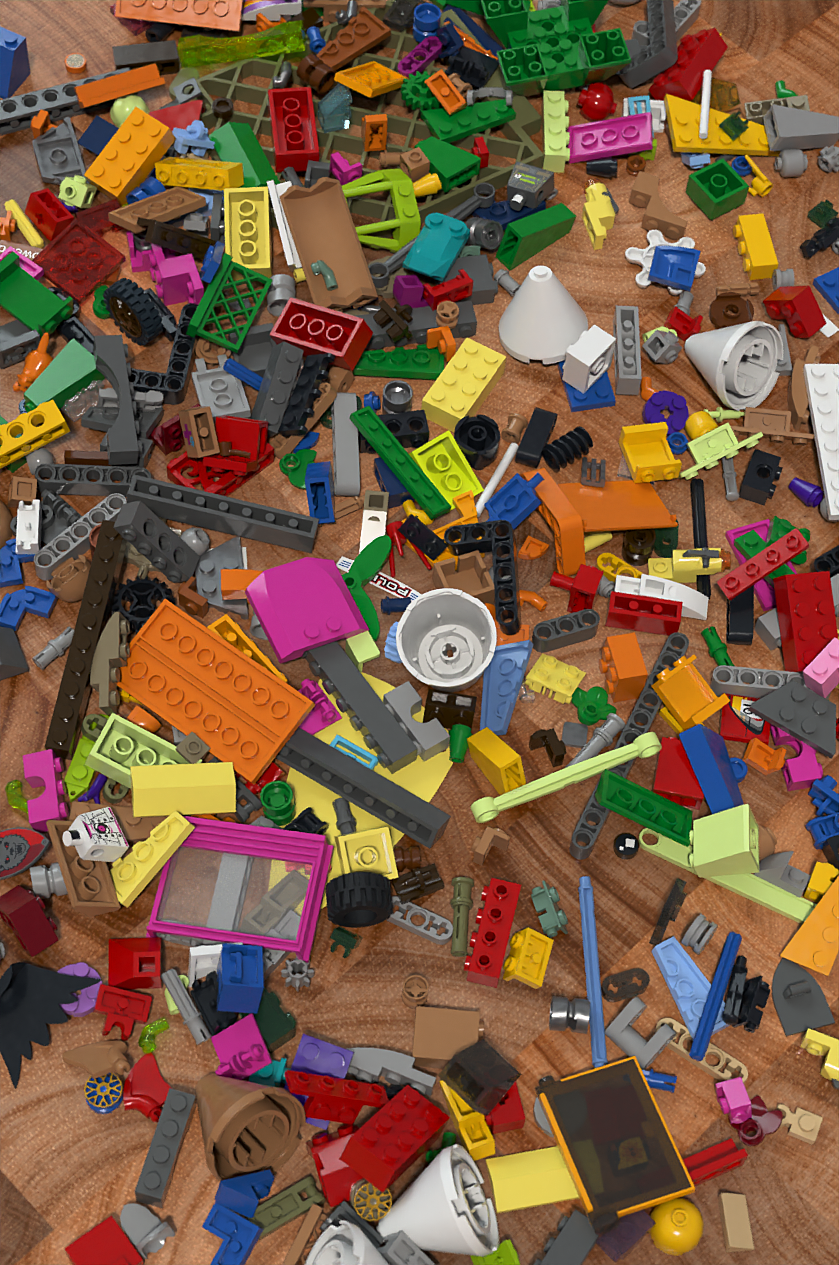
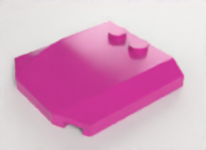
M305 557L263 571L246 588L245 594L280 664L302 657L305 651L343 638L346 641L350 637L369 631L334 560Z

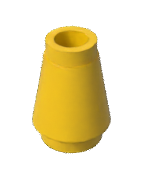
M428 173L412 183L415 197L437 194L442 189L436 173Z

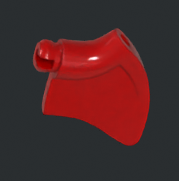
M151 1052L146 1053L140 1058L129 1072L123 1088L125 1111L137 1110L147 1119L157 1123L162 1112L160 1108L165 1103L169 1089L173 1088L161 1077L155 1057Z

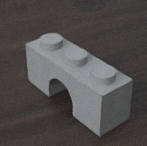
M409 681L384 694L383 703L418 748L417 756L419 755L424 762L449 748L450 735L437 718L427 723H420L412 718L414 714L421 711L422 699Z

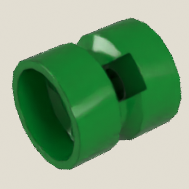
M272 781L262 788L260 800L265 818L272 820L278 826L290 823L296 815V805L291 787L282 781Z

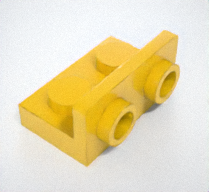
M529 927L515 933L510 940L511 949L509 957L503 966L505 970L503 979L506 981L516 979L535 989L542 987L554 940Z

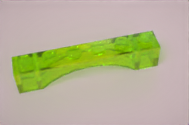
M303 20L281 23L265 31L240 37L214 38L202 35L179 38L177 51L181 67L189 68L305 51L306 35Z

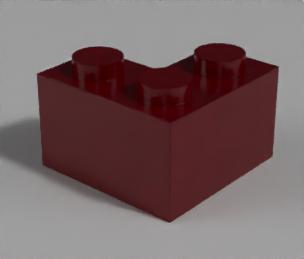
M17 885L0 896V918L5 925L12 929L23 950L31 957H34L59 940L55 934V931L58 929L54 921L50 917L45 916L43 910L46 907L38 895L34 896L29 889L25 890Z

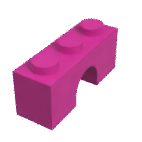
M770 723L775 746L789 745L797 753V758L787 759L781 768L787 790L811 788L816 779L821 780L823 777L822 766L820 763H817L815 756L816 749Z
M52 749L23 755L24 775L32 788L46 787L40 797L27 801L29 824L39 833L48 831L46 825L48 820L66 821L65 817H69L67 804L63 800V795L66 794V786L64 780L61 779L60 773L64 771L61 757H57Z

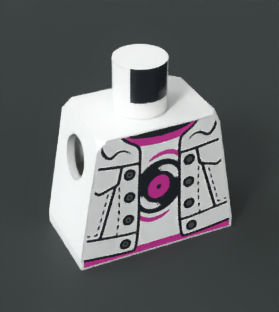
M110 807L79 815L68 831L63 833L64 845L75 846L80 858L83 860L115 862L129 848Z

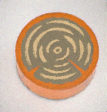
M79 53L69 54L65 58L66 70L73 74L83 72L86 69V58Z

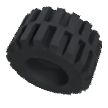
M353 872L338 876L330 880L326 885L327 914L329 921H332L333 924L350 928L368 927L390 918V915L393 913L390 881L381 874Z

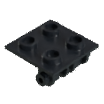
M463 46L457 55L449 57L448 64L450 65L444 73L448 76L457 73L463 82L477 88H482L499 66V61Z

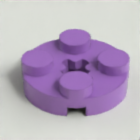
M83 962L67 965L57 972L77 977L101 979L93 968L88 967ZM102 981L82 989L81 994L78 996L72 993L71 995L78 999L77 1002L59 1004L64 1013L73 1015V1017H83L90 1014L94 1010L98 989Z

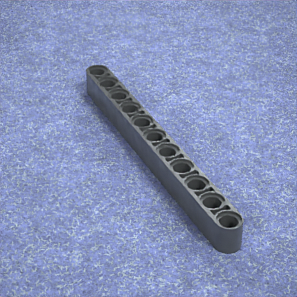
M676 632L668 637L614 750L628 745L626 742H633L640 735L650 732L663 705V701L651 685L658 681L656 675L667 668L664 665L672 667L669 668L671 671L675 668L673 663L684 655L686 656L689 639L683 633ZM645 703H651L653 706H647ZM635 722H641L644 726L637 725ZM637 757L625 762L626 765H618L609 769V771L627 779ZM599 781L572 835L569 851L574 858L579 860L586 859L591 855L612 811L597 803L595 793ZM588 821H593V822H595L597 825H596V826H591V825L587 824V822H588ZM577 842H584L587 846H579Z

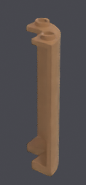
M322 177L310 188L299 187L298 185L289 187L279 198L314 304L343 312V308L353 306V309H356L378 298L340 181L329 177ZM322 260L334 272L338 285L335 290H327L322 273L313 274L312 263Z

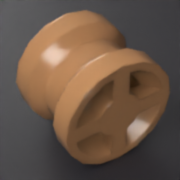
M452 301L441 302L437 306L436 324L438 327L449 326L450 329H453L458 323L459 308Z

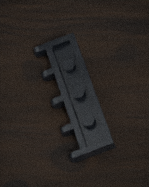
M331 353L307 355L278 430L282 436L306 435L308 428L305 427L307 418L314 415V410L311 409L313 402L316 398L321 397L322 392L318 389L322 380L328 378L329 373L326 371L328 363L334 362L335 355Z

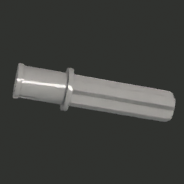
M170 969L161 975V979L184 1019L183 1025H187L196 1041V1045L209 1040L212 1036L201 1019L202 1013H198L176 971Z

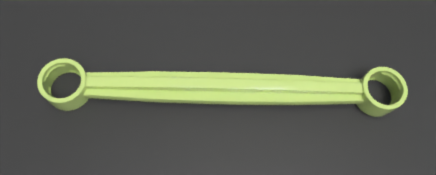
M648 732L637 737L632 744L574 764L496 798L485 797L479 799L470 808L477 823L488 822L497 817L501 811L561 790L570 784L581 782L602 773L605 769L609 770L638 756L640 758L651 757L658 753L662 746L656 733Z

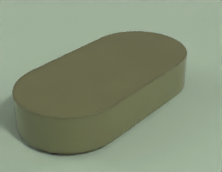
M185 67L179 71L169 87V96L172 100L176 99L173 88L191 78L199 79L198 70L192 67ZM186 87L183 93L185 95L191 94L194 87Z

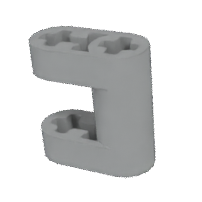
M635 997L620 1012L604 1033L629 1057L635 1056L640 1068L645 1070L672 1041L676 1032L665 1024L647 1042L631 1027L647 1008L644 1002Z

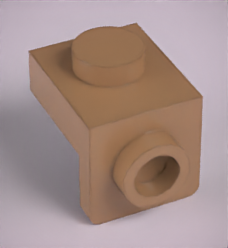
M487 826L482 838L477 837L471 851L475 852L473 862L482 866L492 845L506 851L509 846L510 836L501 829H493Z

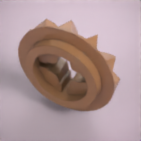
M201 338L197 342L195 349L197 359L204 358L205 363H210L211 366L218 363V355L226 354L227 359H229L232 353L231 350L205 338ZM210 346L215 351L217 350V355H215L213 352H210Z

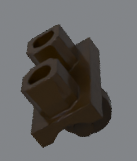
M383 299L378 303L381 309L373 316L375 322L381 328L390 321L393 323L386 330V333L394 343L403 336L410 339L413 334L408 330L409 327L404 320L408 323L413 320L410 316L413 311L412 307L409 304L401 306L397 303L394 306L395 312Z
M435 864L421 869H412V872L392 879L391 882L401 904L444 889L445 886Z

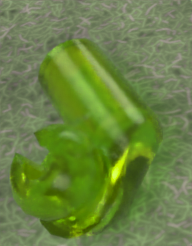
M164 1017L142 1029L138 1045L142 1047L143 1053L153 1052L156 1049L154 1043L156 1035L170 1029Z

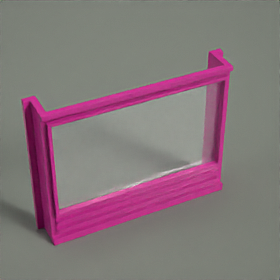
M183 816L195 828L163 866L149 925L147 926L146 938L158 937L156 933H164L225 943L242 942L243 945L262 946V948L293 952L296 953L297 959L309 963L334 849L333 845H328L326 835Z

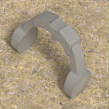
M482 87L479 90L467 91V105H473L477 97L497 96L505 97L506 105L512 106V90H503L501 87Z

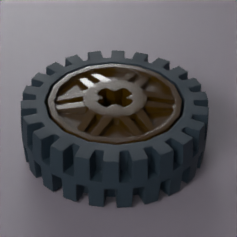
M121 278L104 291L103 297L105 299L103 300L106 304V310L110 312L109 316L115 320L114 323L120 327L119 330L122 333L125 332V336L128 339L131 338L132 342H137L138 345H145L161 334L163 324L161 323L162 318L159 316L160 313L158 309L154 308V302L149 300L150 296L144 294V290L141 287L138 288L137 283H132L130 279Z

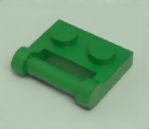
M774 516L769 524L765 546H770L796 527L788 520ZM806 528L798 529L806 541L809 542L810 531ZM806 550L795 556L791 561L797 564L805 563L807 560Z

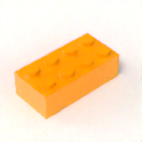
M135 107L85 172L84 176L91 185L97 187L98 191L124 207L128 203L126 199L127 194L145 181L155 168V163L161 160L176 138L169 127L138 107Z

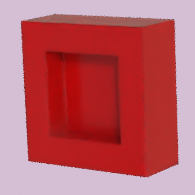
M483 136L474 138V147L471 148V154L481 159L480 168L488 167L489 150Z

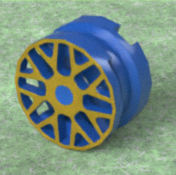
M112 1072L95 1079L90 1076L85 1083L84 1092L87 1105L97 1114L112 1113L113 1110L119 1108L122 1104V1084L117 1075Z

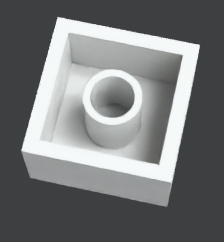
M595 324L588 331H583L579 340L575 344H571L565 352L566 360L562 367L564 370L562 380L584 394L611 367L616 338Z

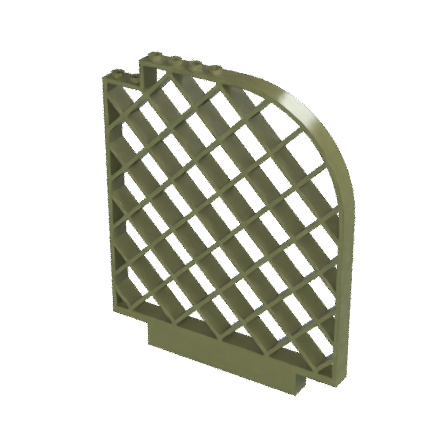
M387 0L385 8H368L381 21L387 20L404 24L402 33L391 30V36L377 44V46L396 49L394 57L388 58L364 52L344 66L352 68L375 61L397 72L398 63L401 61L403 51L411 52L420 44V42L414 39L413 35L409 34L414 23V10L420 4L416 0ZM452 9L441 13L440 27L443 26V21L449 17L466 34L474 39L479 46L484 48ZM336 21L319 28L321 37L325 40L326 45L329 41H333L337 33L341 29L344 30L348 23L343 25ZM307 34L197 79L196 81L202 94L194 98V100H203L206 104L205 112L201 114L200 118L204 128L209 130L215 127L214 131H216L228 122L249 123L258 142L261 134L271 136L270 121L267 118L269 114L268 89H278L273 87V77H280L281 64L295 57L305 58L310 54H318L311 51ZM442 44V51H444L446 47ZM438 56L420 74H424L425 71L428 72V75L438 72L441 68H436L440 57ZM448 56L441 58L449 67ZM292 65L288 83L310 87L309 84H306L297 76L298 67ZM498 66L484 87H501L503 90H511L506 87L501 68ZM255 75L269 78L271 82L268 89L243 84L242 80ZM335 81L328 91L343 94L340 104L314 99L315 90L311 88L314 116L334 121L331 131L316 128L318 146L325 148L322 159L319 158V162L330 163L333 150L362 155L360 163L363 166L362 177L377 171L366 168L369 157L379 159V153L384 150L365 152L361 137L342 134L339 131L342 122L361 126L362 117H365V115L385 114L384 111L387 103L412 109V105L406 106V100L401 99V88L369 98ZM472 86V90H479V88ZM513 91L512 108L516 112V119L497 126L507 139L491 136L493 128L486 130L485 134L476 133L449 143L456 147L471 150L474 147V138L483 136L489 154L516 159V162L541 169L543 166L544 154L529 137L540 132L542 117L524 95H518ZM208 94L228 98L233 102V105L235 100L262 105L258 116L234 111L229 118L221 119L214 116L212 112L213 100ZM351 96L378 101L379 104L376 112L348 106ZM497 96L475 98L477 103L506 99L505 97ZM418 107L415 109L412 119L386 114L388 120L387 132L407 136L404 146L386 143L387 152H408L413 150L411 146L414 138L426 140L433 136L425 122L419 121L421 112ZM261 146L270 165L275 166L273 148ZM207 148L206 152L213 161H220L215 149ZM488 164V167L480 168L479 174L471 178L472 180L469 185L462 188L455 187L446 193L441 189L437 194L421 196L420 198L427 199L424 205L418 207L421 224L425 222L427 215L431 213H447L473 196L474 187L479 183H489L495 190L506 186L515 164L506 168ZM330 171V178L337 179ZM278 172L277 178L280 183L286 182L281 175L282 172ZM390 192L386 202L359 196L346 198L350 214L355 213L381 219L380 222L396 219ZM481 193V194H478V195H479V196H484V195H486V194H485V193ZM271 201V226L279 230ZM396 228L363 235L390 238L393 236V231Z

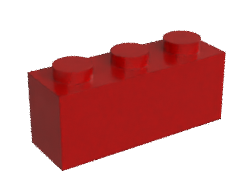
M611 591L605 626L670 636L679 630L683 602Z

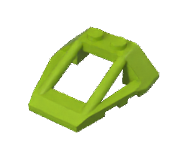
M400 168L378 170L341 186L345 199L380 191H390L396 219L355 227L360 243L371 245V248L379 249L380 247L396 253L420 234L421 219L412 180ZM396 228L393 231L394 239L363 235Z

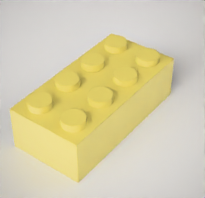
M268 187L224 189L225 253L233 257V262L270 278L272 276L271 199ZM235 270L232 271L231 276L234 281L244 279L242 273Z
M466 338L422 399L421 410H425L426 419L454 432L456 424L466 416H469V418L474 417L504 374L506 356Z

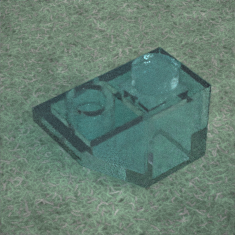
M341 83L318 102V120L324 133L349 128V119L352 117L349 104H352V96L350 91H346L345 86Z

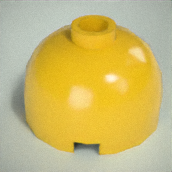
M676 1198L658 1204L649 1217L648 1232L654 1241L653 1243L666 1254L678 1256L690 1250L692 1251L696 1248L703 1235L704 1222L701 1212L695 1204L687 1199Z

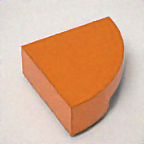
M528 536L518 553V558L525 560L540 558L546 554L550 545Z

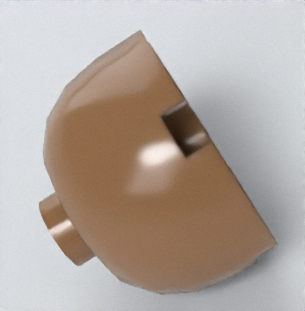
M78 555L80 559L74 560L73 557L68 558L52 571L53 579L51 582L47 579V588L58 599L65 602L82 601L91 563L83 555Z

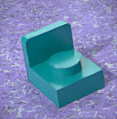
M281 1058L280 1062L272 1060L271 1064L250 1075L249 1082L281 1088L282 1083L286 1084L284 1073L286 1070H291V1068H287V1059Z

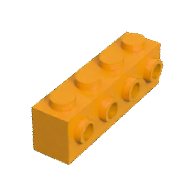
M227 614L207 627L288 684L285 675L274 667L270 659L257 648L254 641L248 638L240 626L233 622Z

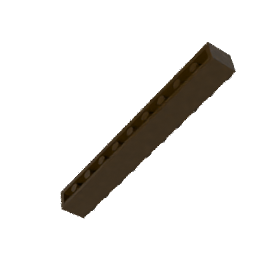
M102 520L45 743L46 750L52 749L56 756L62 759L72 760L75 754L91 690L90 674L96 646L108 622L128 542L113 528L115 524L113 521Z

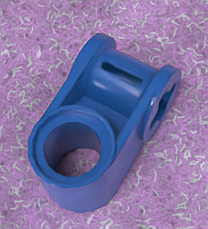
M839 812L824 817H817L805 825L807 831H810L813 836L815 849H822L826 839L839 835Z

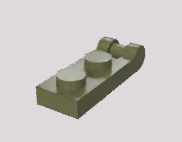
M312 1176L303 1179L259 1205L253 1218L245 1216L247 1220L264 1229L258 1239L259 1241L307 1213L312 1204L321 1206L326 1201L323 1194L318 1193L316 1190V1183ZM306 1193L309 1199L303 1202L299 1195Z

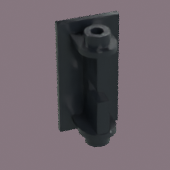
M410 514L398 529L401 534L433 561L448 546L444 542L445 540L428 529L418 519L417 515L413 516Z
M758 976L745 982L738 1022L732 1025V1027L744 1025V1029L750 1033H754L755 1029L759 1028L763 1012L757 1009L756 1005L760 1008H765L770 994L769 984L761 982L763 976Z

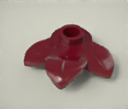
M755 1096L750 1100L752 1118L742 1123H731L728 1116L730 1125L738 1131L740 1141L747 1146L759 1145L764 1140L765 1135L776 1132L782 1123V1111L773 1110L768 1112L760 1096ZM750 1131H755L757 1133L753 1137L747 1136V1134Z

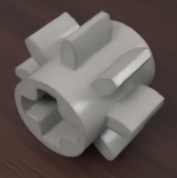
M833 145L830 148L826 146L820 151L821 155L818 157L819 166L829 173L833 170L837 172L839 170V148Z
M297 957L296 960L291 962L286 960L285 966L287 969L281 970V977L287 978L285 986L289 987L291 985L295 987L296 991H299V987L304 985L309 987L310 981L308 978L314 977V970L308 969L310 961L306 963L303 960L297 959Z

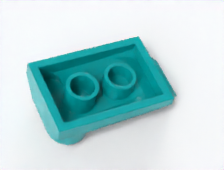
M441 213L427 215L424 227L403 262V268L443 282L470 237V229L464 222Z

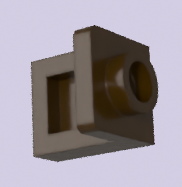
M554 728L549 730L541 729L530 736V750L544 747L553 767L563 764L566 747L562 740L559 741Z

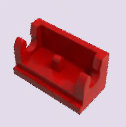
M464 269L458 270L459 275L456 278L431 287L428 283L423 284L422 296L432 311L437 310V306L443 301L456 302L472 295L473 280Z

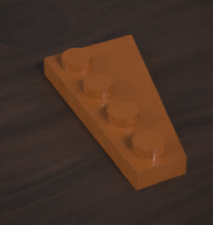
M363 6L359 10V14L348 21L347 27L344 30L341 29L337 33L336 38L333 41H329L316 56L324 64H327L336 71L391 36V29Z

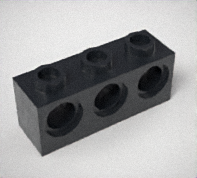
M425 410L377 415L390 432L395 433L393 434L403 448H419L429 441V428ZM358 430L360 453H376L374 448Z

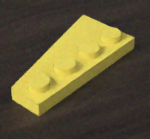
M177 811L173 812L150 832L151 836L147 840L136 843L132 847L133 851L124 859L120 857L112 863L113 868L109 873L118 901L127 908L194 830L195 827Z

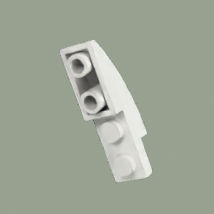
M642 574L640 579L621 575L616 576L614 592L683 602L681 616L706 620L709 598L690 587Z

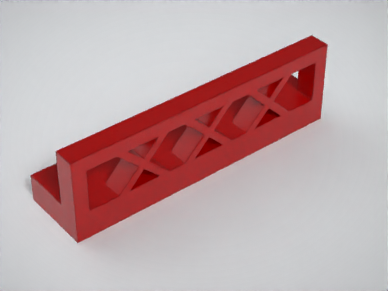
M730 1138L683 1159V1162L694 1186H698L743 1166L748 1154L745 1148L738 1151L733 1139ZM668 1166L635 1181L640 1195L676 1184Z

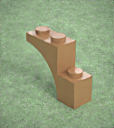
M639 171L631 189L629 204L646 209L641 228L648 231L659 230L663 236L680 240L685 235L688 221L671 213L662 203L658 194L660 177Z

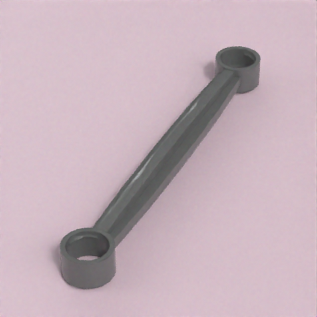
M489 183L477 184L474 187L473 196L451 210L446 216L462 221L478 207H490L495 200V188ZM485 193V194H488V195H490V196H488V197H482V196H479L478 194ZM418 236L384 263L375 262L368 266L375 288H382L388 284L389 274L403 265ZM381 273L384 274V276L374 277L372 276V274Z

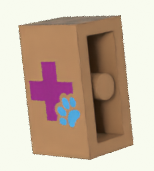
M198 406L178 411L188 457L200 458L220 453L210 406Z

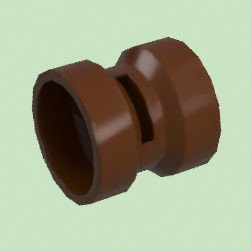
M411 846L406 850H403L401 847H393L397 872H403L405 868L411 871L415 868L420 869L419 846Z

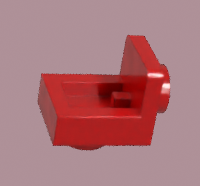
M675 306L671 309L664 327L675 330L677 336L685 341L690 336L699 333L703 317L699 314L692 319Z

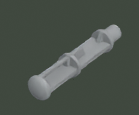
M723 456V479H725L726 499L728 501H736L740 495L737 491V474L734 471L733 457L726 459Z

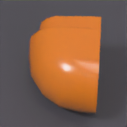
M137 705L126 718L127 721L152 734L157 732L162 726L158 720Z

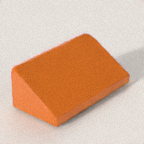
M442 69L424 81L449 116L467 107L466 100Z

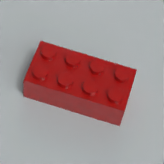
M716 28L703 29L697 34H688L680 40V45L677 48V61L674 65L653 79L654 83L649 88V92L655 100L664 101L666 94L687 101L693 100L703 85V72L705 70L712 72L728 48Z
M311 87L268 89V112L275 172H286L284 169L287 167H293L295 171H307L309 160L319 162V147Z
M290 297L269 335L277 345L285 341L304 350L302 356L307 357V355L331 353L335 355V360L328 364L353 371L373 332L362 318Z
M830 571L789 574L773 578L785 671L803 672L834 638L838 639Z
M407 1084L350 1137L339 1159L384 1193L439 1139L450 1117Z

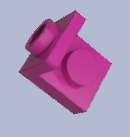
M339 152L331 154L330 171L340 181L342 186L362 177L363 166L360 162L350 166L349 162L343 159Z

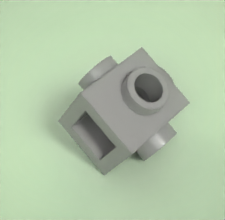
M656 330L642 345L649 353L648 356L655 363L660 362L664 364L673 362L682 349L678 343L679 339L674 333Z

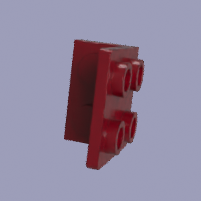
M198 403L191 408L198 407L200 404ZM179 414L156 427L149 436L165 456L179 450L185 444Z

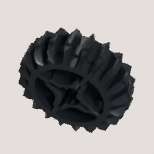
M137 575L135 581L127 578L126 585L119 584V590H115L110 614L113 615L114 612H120L129 621L130 633L128 635H131L133 632L137 634L154 613L158 600L162 603L164 599H167L175 605V598L172 596L171 589L167 588L165 582L159 583L157 577L151 581L148 575L144 579H140ZM127 602H130V610L126 612L124 606Z

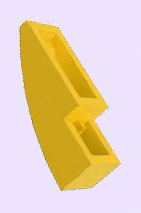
M465 1073L439 1081L463 1148L469 1153L473 1161L495 1154V1141L485 1122L484 1112Z

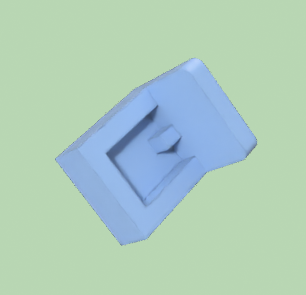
M681 152L682 163L691 166V168L704 167L703 164L710 163V154Z

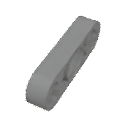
M397 896L391 897L392 908L395 905L399 906V911L390 915V918L386 919L387 921L438 945L446 944L451 940L453 926L449 920L411 902L401 904ZM406 910H409V912L407 913L406 920H403L404 914H406ZM414 915H421L425 919V923L421 926H415L411 923L410 919ZM429 921H432V927L430 926V930L427 931ZM444 927L445 933H442L441 936L437 935V930Z

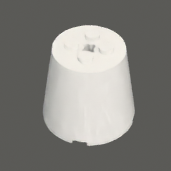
M452 588L432 590L413 600L402 615L396 631L398 654L406 669L423 683L436 690L445 692L462 691L475 684L491 662L497 643L495 623L487 607L479 599L462 590ZM447 650H452L453 657L448 658Z

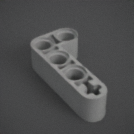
M681 0L674 8L677 42L697 20L701 0ZM637 21L633 27L631 39H638L640 46L650 45L649 24L647 21Z

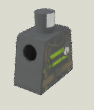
M516 162L507 184V196L510 206L517 211L521 210L523 206L533 209L537 208L554 190V172Z

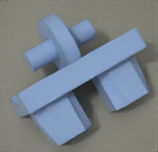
M194 120L191 125L187 126V130L174 128L172 131L176 138L174 149L178 153L186 154L189 146H192V153L203 157L207 148L214 149L215 143L209 140L208 129L204 128V124L200 120Z

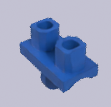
M829 775L821 780L816 779L808 793L814 799L812 804L819 808L816 812L818 817H822L824 813L831 815L839 812V794L833 791L837 786V782Z

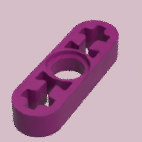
M436 36L425 38L398 63L397 73L408 78L409 74L416 76V71L421 73L442 52V43ZM422 56L425 60L418 61L415 57Z

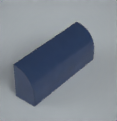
M96 115L77 143L94 154L99 155L119 128ZM155 168L152 170V172L148 175L147 178H156Z

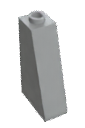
M772 104L763 118L770 151L831 147L839 139L838 116Z

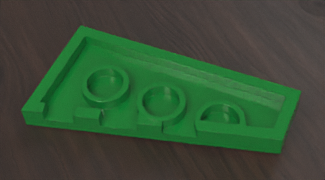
M506 99L467 105L464 109L450 116L444 108L421 111V118L435 138L451 143L515 120L516 112L512 106L506 105Z
M426 344L417 345L416 349L404 350V347H398L391 352H385L383 349L363 351L353 369V375L437 380L444 370L443 353L440 354L438 347L428 349Z

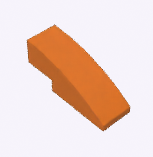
M221 569L222 599H247V604H249L250 602L245 594L246 588L263 571Z

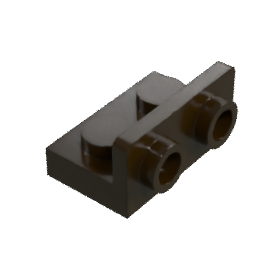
M429 689L423 723L437 718L443 728L452 729L453 725L460 724L472 729L477 697Z

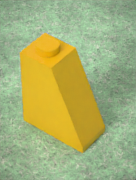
M488 727L467 738L471 758L500 796L526 784L521 756Z

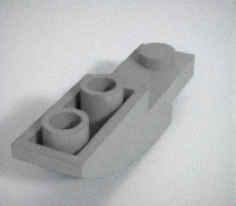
M346 1048L355 1052L348 1074L355 1076L359 1082L378 1084L382 1076L393 1085L402 1084L406 1086L408 1084L422 1096L425 1094L432 1095L436 1078L414 1069V1057L378 1048Z

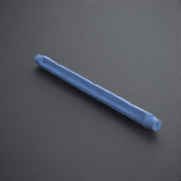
M584 876L579 878L580 887L578 892L582 918L587 999L590 1000L589 1024L592 1065L595 1069L608 1065L604 1033L593 886H591V878Z

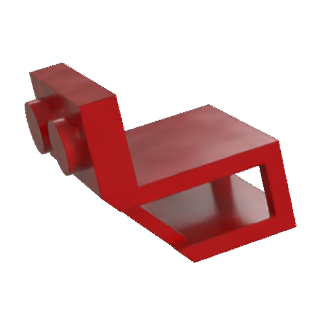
M228 415L216 417L215 432L218 443L230 441L231 449L249 452L251 456L250 458H245L237 455L222 456L216 453L204 456L203 466L211 467V471L225 472V469L233 470L232 474L246 475L247 472L254 471L258 463V454L264 453L266 450L268 421Z
M342 1125L337 1128V1132L328 1135L327 1133H320L311 1137V1141L305 1142L307 1151L314 1160L323 1195L330 1207L341 1204L343 1201H350V1192L353 1185L363 1178L339 1159L350 1137L360 1129L357 1125Z

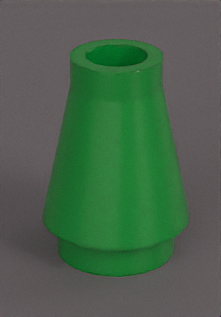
M456 724L449 731V760L454 763H463L468 750L467 738L473 734L470 727Z

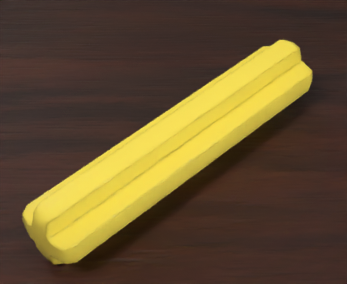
M13 199L6 201V211H12L13 219L17 220L18 228L30 245L43 248V239L17 202Z

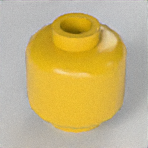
M705 411L693 413L685 423V431L691 440L718 427L712 416Z

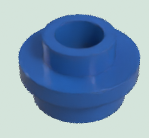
M738 156L732 161L731 167L739 176H746L751 173L752 167L745 159V156Z
M371 391L369 394L364 395V408L370 406L377 413V409L381 407L379 395L376 396L374 391Z
M674 432L667 437V442L673 454H682L687 450L686 443H688V440L683 433Z

